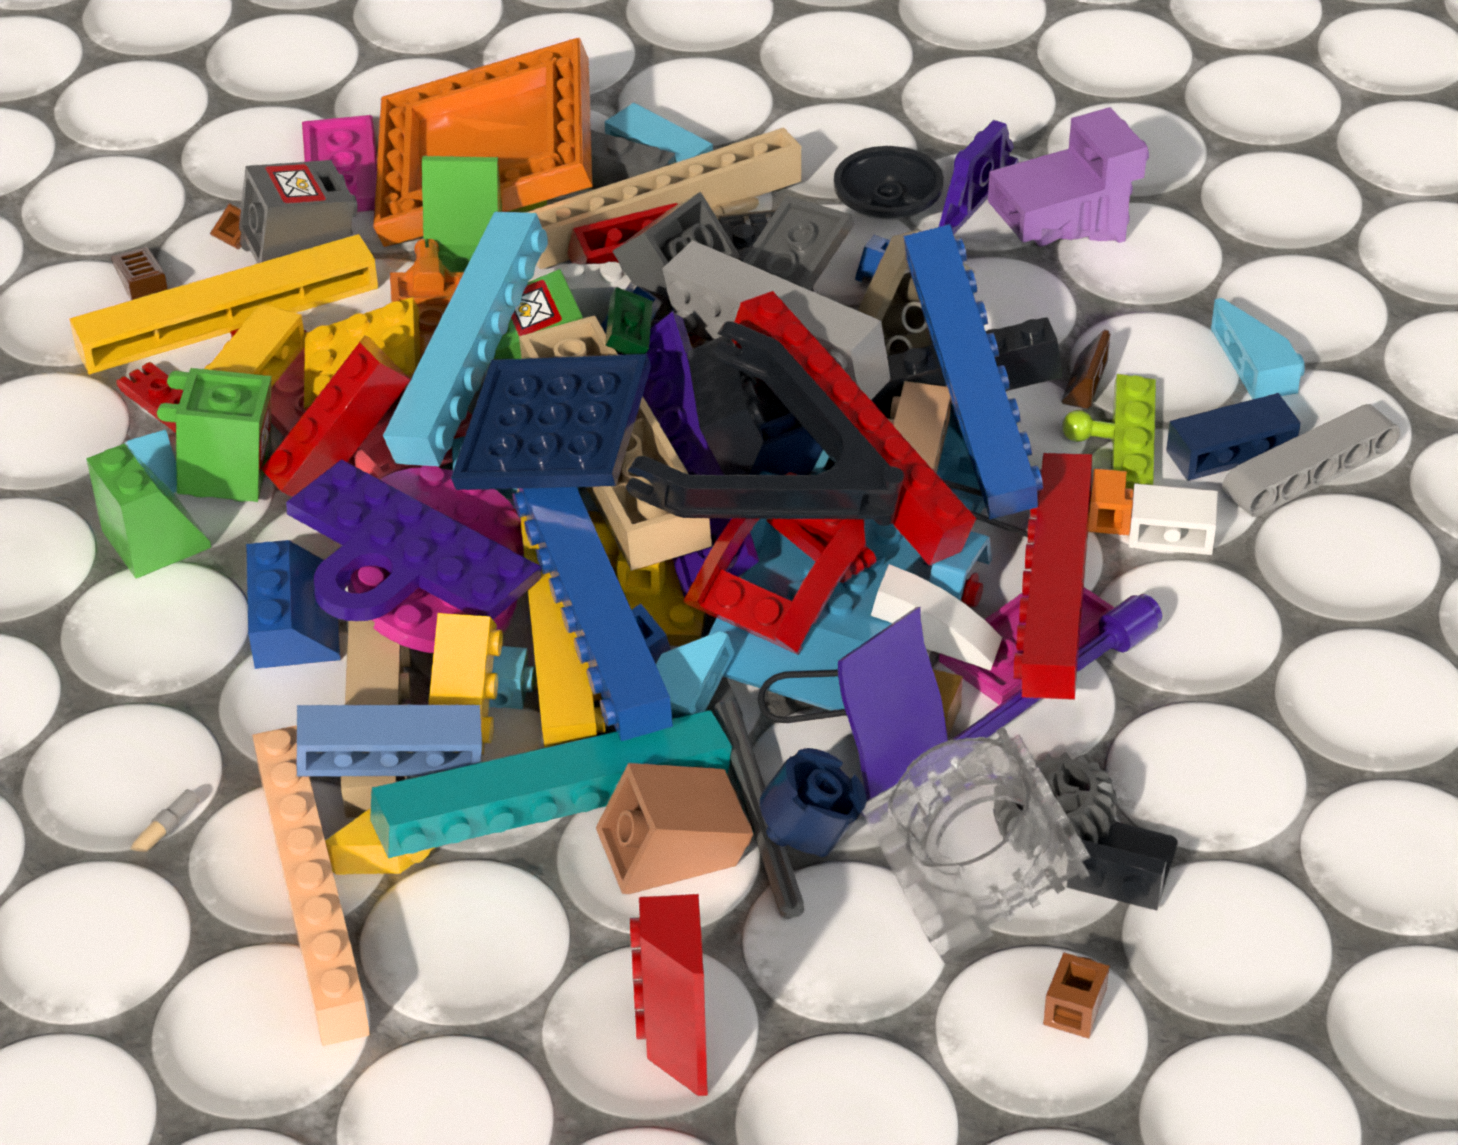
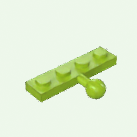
M1117 374L1114 383L1113 423L1095 421L1088 413L1075 410L1064 417L1062 431L1069 440L1074 442L1085 441L1090 436L1112 439L1111 470L1127 471L1125 488L1133 489L1134 493V484L1153 485L1156 379Z

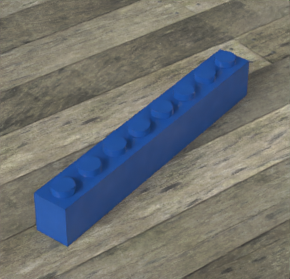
M950 224L905 235L906 261L989 520L1037 508V491L1043 490L1042 477L1037 465L1030 466L1027 457L1032 455L1030 441L1026 431L1019 433L1016 424L1021 422L1019 408L1015 398L1008 399L1005 390L1010 389L1008 375L1004 365L997 367L994 358L999 356L997 342L993 333L986 334L984 325L988 324L987 313L983 301L976 302L973 293H977V284L973 270L965 271L963 262L967 261L962 238H954Z
M577 487L518 488L519 492L513 493L516 512L519 518L525 516L527 518L524 524L530 545L538 544L539 549L536 550L539 566H541L543 574L550 573L552 577L549 578V586L554 602L556 604L562 602L564 605L561 608L563 622L567 632H575L577 636L574 638V645L578 659L581 664L586 662L589 664L590 668L587 669V676L591 690L594 695L601 693L603 697L600 700V706L606 725L615 726L621 741L673 727L669 693Z

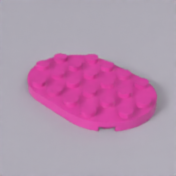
M422 466L420 468L400 470L380 479L521 556L524 555L521 518H519L513 505L497 490H456L451 479L453 470L442 469L437 466ZM379 566L361 567L351 575L350 584L347 586L348 592L359 594L368 592L377 587L391 573ZM418 588L389 613L372 621L375 622L373 629L386 638L414 650L434 653L438 613L469 614ZM517 600L493 620L497 624V630H502V634L511 623Z

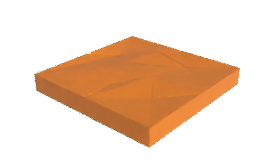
M580 37L381 97L373 227L383 247L423 236V156L498 157L502 212L592 187L589 58Z

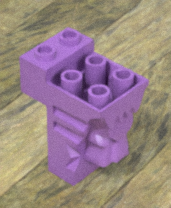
M1111 107L1073 117L1070 124L1068 149L989 171L988 202L1022 243L1034 240L1038 246L1042 247L1060 238L1073 240L1087 236L1089 240L1124 242L1126 240L1127 225L1130 222L1128 210L1130 195L1133 192L1131 181L1145 177L1146 161L1149 158L1148 147L1145 141L1140 139L1130 129L1127 122L1121 119Z

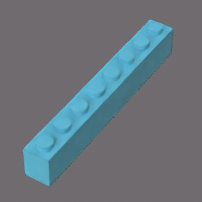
M494 212L383 434L395 464L440 467L447 450L452 447L456 431L461 421L466 418L468 406L475 392L479 390L482 377L489 363L494 359L495 350L502 335L507 332L513 312L520 305L525 287L534 275L535 267L541 254L547 248V233L542 229L537 213Z

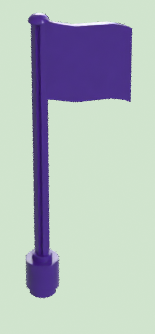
M1147 594L1132 595L1099 619V634L1079 647L1077 672L1109 649L1122 653L1127 652L1156 631L1158 623L1162 620V611L1158 603ZM915 607L838 660L841 699L859 752L866 793V807L861 812L862 816L870 822H878L881 814L1042 699L1022 697L1021 689L948 742L942 698L924 644L921 607Z

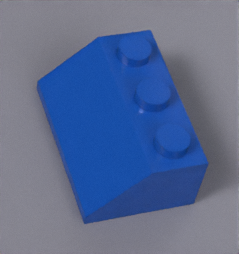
M290 540L246 544L248 634L254 668L260 669L341 660L339 620L322 610L314 596V574L324 559Z

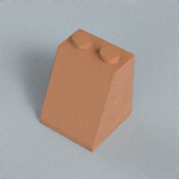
M628 763L596 826L597 833L622 894H633L735 867L746 847L749 846L753 836L751 824L747 821L737 798V793L733 789L725 769Z

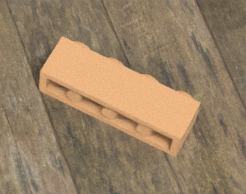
M904 381L901 396H893L890 419L888 420L937 474L950 419L951 398L948 389L944 386Z

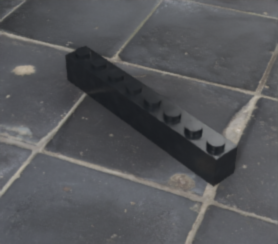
M1048 317L1030 319L1020 324L986 331V334L993 333L997 342L999 356L994 357L997 367L1004 365L1008 375L1010 389L1005 391L1062 378L1058 340ZM934 345L912 348L906 352L887 356L891 380L871 401L887 419H890L893 396H901L904 381L947 387ZM768 386L756 387L762 401L759 406L766 422L791 413Z

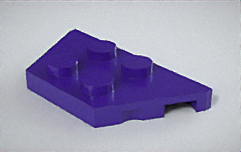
M993 119L983 131H979L975 135L974 140L964 150L962 149L958 152L955 158L954 171L939 227L950 224L953 235L988 199L989 171L1019 163L1018 158L1009 154L1014 149L1012 140L1009 139L1007 124Z

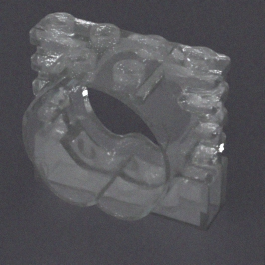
M1004 726L996 730L999 738L995 740L985 737L952 739L930 748L907 767L898 784L867 801L866 807L862 811L928 941L944 963L993 936L994 934L989 927L990 924L1002 917H1005L1007 922H1010L1016 918L1013 911L1029 902L1032 908L1041 904L1038 897L1054 888L1058 894L1065 890L1063 882L1077 874H1079L1081 879L1090 875L1083 861L1090 858V855L1077 833L1068 837L1064 827L1071 824L1054 796L1050 785L1035 763L1020 734L1011 738ZM993 800H1006L1024 806L1020 818L1011 832L997 846L983 855L968 861L954 863L951 858L940 854L939 844L943 833L950 823L968 808Z

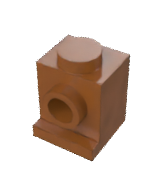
M1063 952L1046 994L1043 1025L1089 1039L1094 1021L1107 991L1110 966L1098 963L1087 957H1078Z

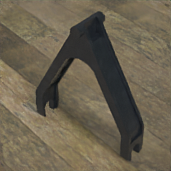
M731 321L724 322L717 334L737 341L742 348H736L720 340L715 348V357L728 366L763 380L833 460L835 465L830 470L816 476L688 475L649 457L638 456L628 469V472L643 477L652 484L651 486L637 478L631 477L626 485V489L633 497L682 518L874 519L877 524L882 526H888L894 521L904 480L903 471L897 467H891L779 341Z

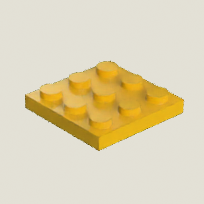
M413 297L402 301H394L384 307L363 314L358 313L348 319L327 326H319L305 333V410L310 407L364 335L370 337L410 379L412 378L421 360L419 308Z

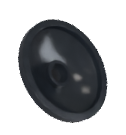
M876 146L859 150L843 159L835 170L833 185L837 197L853 211L871 218L895 220L915 216L934 205L943 192L944 176L939 165L929 156L919 151L899 146Z

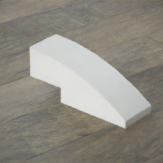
M889 564L878 589L871 616L893 623L915 607H921V624L926 649L991 670L1002 637L965 603L942 588L915 574Z

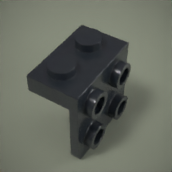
M1120 822L1111 825L1109 836L1098 837L1097 843L1075 838L1070 850L1066 888L1157 911L1177 851L1178 841L1172 835Z

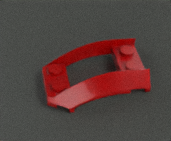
M789 472V473H786L785 475H796V474H794V473H792V472ZM732 518L709 552L683 601L685 604L799 655L802 650L801 645L812 624L815 625L839 581L860 553L863 554L867 547L864 531L865 521L864 519H786L831 539L810 569L793 601H790L726 572L739 547L759 520Z

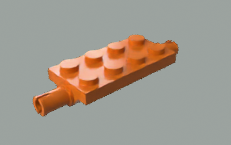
M425 239L417 241L414 247L416 260L406 272H390L391 302L413 297L419 308L420 358H422L464 272H450L443 265L438 255V243L433 239H429V247H425Z

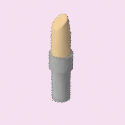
M186 789L167 809H162L151 820V824L138 836L130 849L147 852L164 835L168 836L178 826L179 821L199 802L198 796L192 790Z

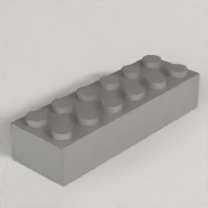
M693 240L662 268L672 311L683 318L687 333H692L709 342L722 336L717 333L724 322L735 321L742 301L774 291L870 400L891 380L882 325L878 319Z

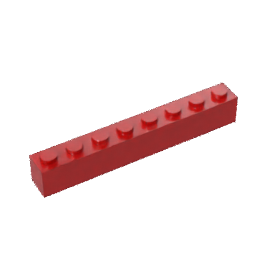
M774 291L742 301L734 322L779 341L891 467H897L903 471L904 480L895 518L892 523L929 566L960 553L976 521V517ZM732 340L738 348H742L737 341Z
M1043 453L1042 468L1039 469L1043 490L1037 491L1039 493L1037 494L1038 507L1030 509V518L1028 520L1029 544H1026L1025 569L1031 571L1023 570L1022 596L1029 597L1020 598L1019 623H1026V625L1017 626L1016 649L1017 651H1023V653L1014 654L1013 677L1014 679H1022V697L1075 700L1092 490V454Z

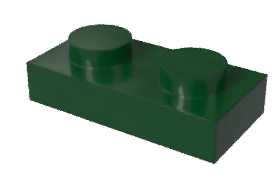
M616 287L609 302L605 346L613 348L616 352L623 355L646 354L649 349L653 301Z

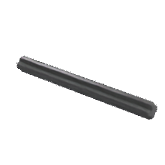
M728 699L725 702L719 701L714 707L715 716L732 745L730 762L780 916L785 919H790L794 916L799 917L804 913V902L786 847L772 842L766 833L768 825L760 810V796L766 787L738 703L733 699Z

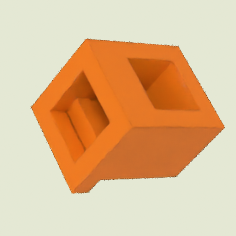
M1094 469L1088 532L1129 536L1133 489L1125 488L1127 471Z

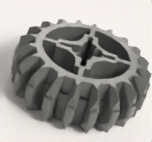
M1065 752L1060 758H1052L1047 753L1046 759L1040 761L1030 757L1028 766L1015 765L1013 775L1002 776L1001 787L995 789L996 796L994 798L995 802H993V813L998 831L1002 835L1003 840L1010 844L1013 851L1021 850L1026 858H1030L1038 853L1044 862L1051 855H1058L1063 861L1065 854L1070 853L1075 838L1097 843L1098 837L1109 836L1110 826L1116 823V804L1118 801L1116 791L1113 789L1112 780L1107 772L1102 771L1098 762L1088 763L1084 755L1071 759L1068 753Z

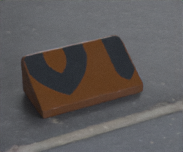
M1103 330L1079 354L1061 399L1063 404L1088 409L1089 406L1091 407L1108 362L1111 337L1109 330Z

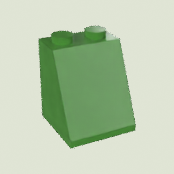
M125 443L86 458L102 532L136 579L211 548L210 540L178 497Z

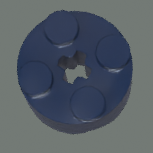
M814 748L799 750L796 755L790 756L784 762L760 796V810L768 825L766 829L767 836L779 846L789 845L799 851L815 854L819 857L828 856L866 807V793L861 781L855 774L849 778L840 769L843 762L832 754Z

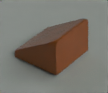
M229 203L211 230L210 235L239 250L242 247L240 244L241 232L239 230L241 209Z

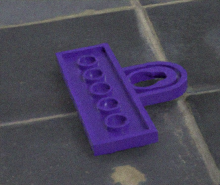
M342 459L286 502L287 515L342 545L320 563L314 574V596L317 604L329 615L342 620L368 621L384 616L418 588L429 592L469 615L488 616L494 620L541 579V566ZM379 566L391 573L377 587L368 592L359 594L350 593L345 590L350 584L351 575L361 567Z

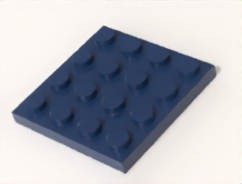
M648 355L491 360L451 477L455 489L616 486L651 369Z

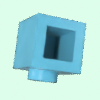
M502 646L501 655L494 656L492 673L498 674V693L495 700L490 699L489 707L523 709L526 693L533 692L535 688L536 668L535 666H529L527 648Z

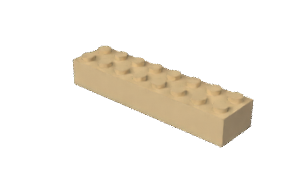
M595 315L519 336L522 359L618 355L615 349L605 346L606 334ZM642 396L617 485L586 487L631 571L712 546L709 518H682L633 497L626 489V485L631 477L652 486L647 479L628 472V469L638 456L649 457L688 474Z

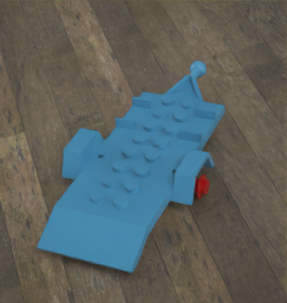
M952 404L937 475L942 480L979 489ZM767 471L760 473V475H777ZM950 488L969 510L981 514L985 508L981 496ZM759 519L750 531L759 562L748 569L741 578L793 601L815 561L766 521L767 519ZM864 519L866 546L875 554L876 563L869 568L864 567L862 572L852 575L849 580L838 583L815 625L812 624L801 645L802 650L799 655L716 618L709 635L719 631L728 634L735 653L723 677L761 688L763 683L771 676L783 672L838 670V660L892 624L891 622L871 616L878 589L889 564L915 574L942 588L965 603L969 608H976L982 597L983 583L978 582L979 576L976 572L968 579H966V576L976 561L988 565L992 562L990 537L971 531L960 553L929 566L893 524L882 526L877 524L874 519ZM838 677L785 678L774 682L767 689V691L830 711L845 709L841 699Z

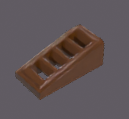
M147 247L111 256L112 263L130 300L168 290L166 276Z

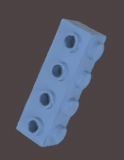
M297 705V776H425L481 763L480 705Z

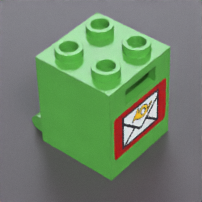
M560 269L527 283L522 294L521 303L513 312L507 332L502 335L495 350L493 360L522 359L519 336L583 319Z
M190 368L189 372L172 371L167 379L168 385L173 389L183 390L179 404H161L158 408L157 416L162 421L176 422L177 494L192 495L198 498L232 499L238 502L259 501L265 478L262 467L270 458L272 376Z

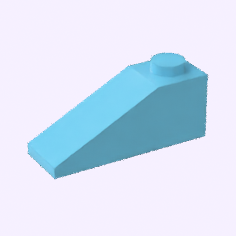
M1223 298L1215 299L1211 330L1252 399L1279 393L1280 396L1297 394L1300 378L1305 373V364L1301 354L1295 352L1289 340Z

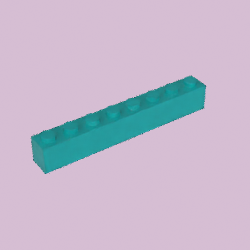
M709 710L672 719L673 727L621 741L618 733L613 732L372 787L370 821L388 858L413 854L434 847L459 843L476 837L501 833L522 826L543 823L552 819L606 807L628 763L725 769L728 776L732 745L712 711Z

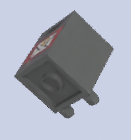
M331 160L245 166L239 230L241 232L240 244L243 250L251 251L257 264L353 236L351 229L352 217H356L358 210L356 197L350 194L346 187L344 176L338 173Z

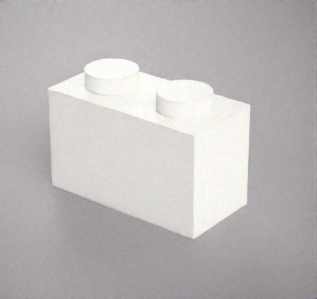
M1134 484L1129 547L1212 555L1216 529L1218 491Z

